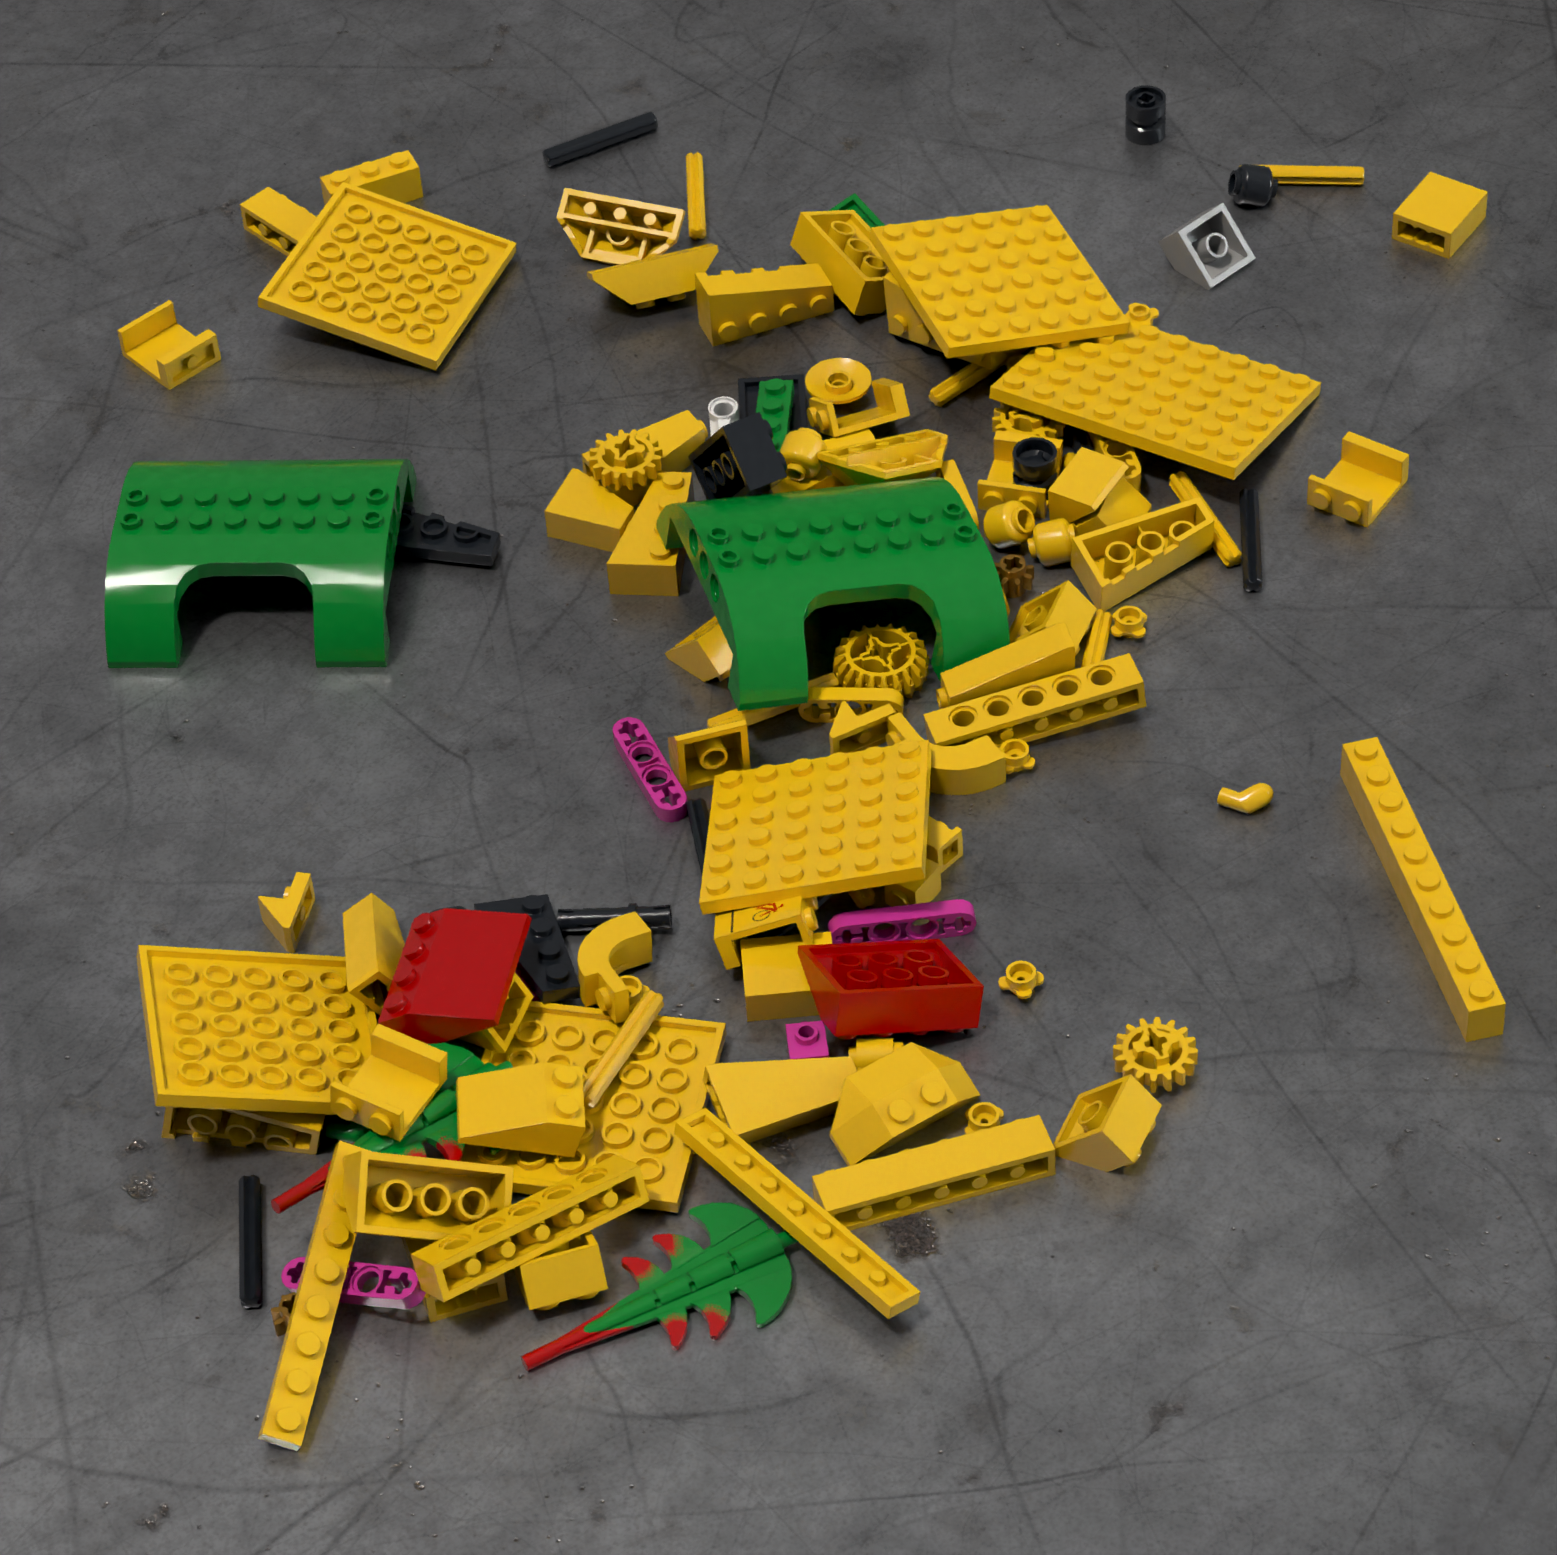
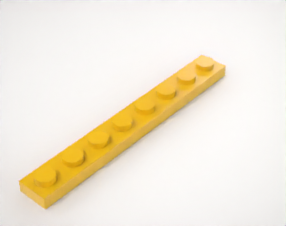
M707 1108L676 1122L674 1134L887 1319L918 1304L920 1291Z
M339 1141L334 1149L258 1436L260 1440L294 1451H298L302 1446L356 1233L352 1231L342 1197L345 1156L359 1151H370L343 1141Z

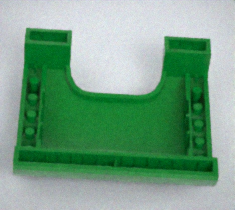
M408 459L134 462L124 480L108 551L104 603L108 668H178L183 646L177 618L180 599L187 587L200 578L211 576H287L297 578L308 587L313 596L314 647L317 668L387 667L390 638L385 612L403 502H413L417 478L411 461Z
M928 477L672 503L665 506L657 519L656 528L665 548H685L733 653L728 689L738 711L807 703L808 665L804 622L813 610L827 605L890 598L910 599L920 604L931 617L937 632L931 665L940 683V673L1010 644L1004 594L993 558L961 496L951 483L943 478Z

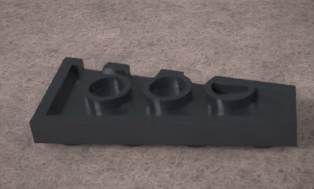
M403 504L395 555L492 566L501 544L500 533L462 521L457 524L446 522L445 517L432 513L430 516L416 513L415 507Z
M548 894L529 895L522 898L474 904V910L523 913L531 917V924L517 965L521 969L522 978L542 1003L580 998V984Z

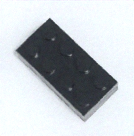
M760 412L722 426L688 456L707 500L765 494L787 477L785 472L787 471L786 461L781 452L776 451L772 442V428L767 420H763Z

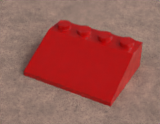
M443 908L431 913H422L414 918L377 1024L386 1026L426 1044L443 1043L497 1026L531 924V917L523 913Z
M940 939L798 946L797 953L820 1019L836 1037L853 1039L857 1035L869 1034L878 1037H889L892 1033L903 1032L924 1035L928 1031L937 1030L959 1033L963 1029L978 1028L984 985Z

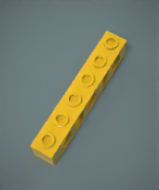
M1127 653L925 713L923 716L927 740L929 739L930 743L940 746H958L988 735L997 747H1000L1003 742L1009 739H1020L1027 743L1146 707L1144 681L1131 654Z
M614 1155L411 1253L421 1290L442 1302H446L649 1202L640 1165Z

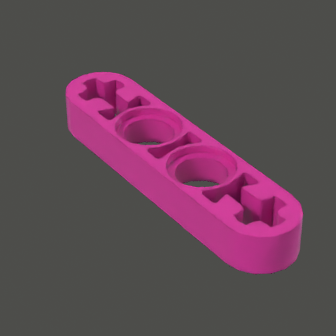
M632 717L618 720L612 729L615 747L654 813L664 822L673 823L684 819L687 815L686 792L644 723ZM628 734L635 737L636 742L632 743ZM641 754L652 756L650 760L644 762L634 759ZM655 777H662L666 779V781L660 785H652L648 783L650 779ZM669 796V800L673 806H671L669 803H665V797Z
M964 899L843 912L836 914L829 920L828 930L831 931L832 944L921 940L966 935L973 931L977 922L973 905ZM918 919L930 920L928 923L923 925L912 924L915 920ZM878 924H892V926L887 929H875V926H877Z
M297 1257L291 1260L282 1271V1283L291 1293L297 1292L306 1257ZM349 1261L339 1303L411 1309L423 1300L426 1292L421 1290L417 1274L411 1268ZM379 1277V1283L372 1291L362 1292L363 1285L368 1279ZM396 1288L403 1289L401 1294Z

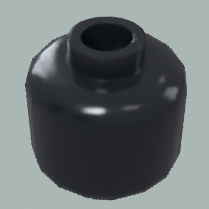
M1241 164L1237 170L1231 172L1228 182L1229 195L1233 196L1236 204L1264 207L1270 198L1276 196L1278 181L1273 179L1271 169L1259 165Z

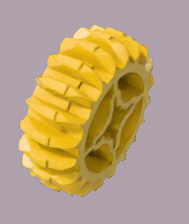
M876 623L873 628L863 625L860 632L851 630L848 638H841V643L839 647H836L834 653L833 673L839 681V687L892 688L899 691L903 697L912 698L914 691H921L923 682L927 681L929 655H927L924 640H919L916 632L908 633L905 626L895 629L892 623L887 627H880Z

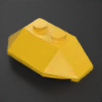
M564 188L556 218L583 260L619 265L662 255L676 244L685 216V210Z
M709 243L586 273L589 280L625 303L635 304L636 309L654 306V300L667 297V302L686 298V292L694 291L696 288L695 273L707 271L718 253V246Z
M924 429L817 452L818 460L845 486L926 478L942 467L948 435Z
M910 1042L845 1078L829 1137L847 1166L858 1164L979 1098L980 1093L959 1061Z

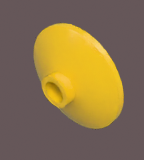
M831 358L823 360L810 368L805 377V386L812 397H817L833 404H845L863 397L871 387L872 377L869 369L856 360Z

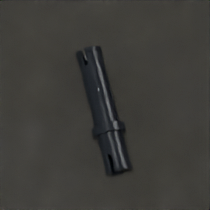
M629 903L628 907L558 909L557 922L561 933L592 931L612 918L636 911L650 929H672L671 905L638 906L637 903Z

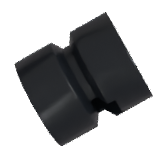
M1150 85L1134 87L1126 94L1125 136L1132 143L1153 145L1165 137L1166 94L1163 90Z
M1032 437L1021 440L1014 446L1012 452L1013 484L1045 488L1046 500H1048V489L1057 479L1056 446L1044 438Z

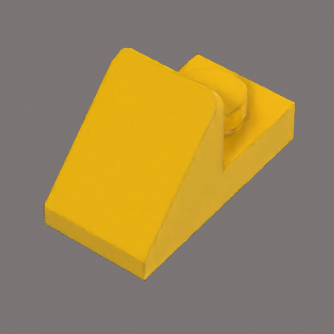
M843 700L829 733L830 755L837 752L850 753L862 751L885 743V735L888 733V717L896 714L894 708L888 703L857 716L847 702Z
M296 872L291 886L285 888L283 898L258 896L263 923L289 953H295L315 901L311 873Z

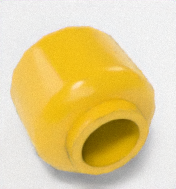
M799 428L785 436L780 452L786 461L787 471L785 472L789 478L801 481L804 478H813L820 472L822 463L818 460L817 452L827 450V446L817 431L810 428Z
M1016 500L991 507L985 513L983 520L984 533L987 539L999 549H1008L1026 543L1027 539L1032 537L1035 526V518L1031 510L1022 502Z
M1057 518L1036 524L1033 528V537L1027 539L1031 557L1033 559L1039 558L1045 567L1071 562L1072 538L1079 536L1076 525L1074 523L1069 524L1065 518Z

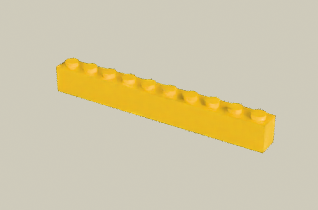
M1378 737L1342 744L1340 776L1465 1042L1502 1035L1506 1002Z

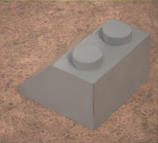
M1223 202L1200 213L1158 241L1174 270L1207 290L1255 259L1254 254Z

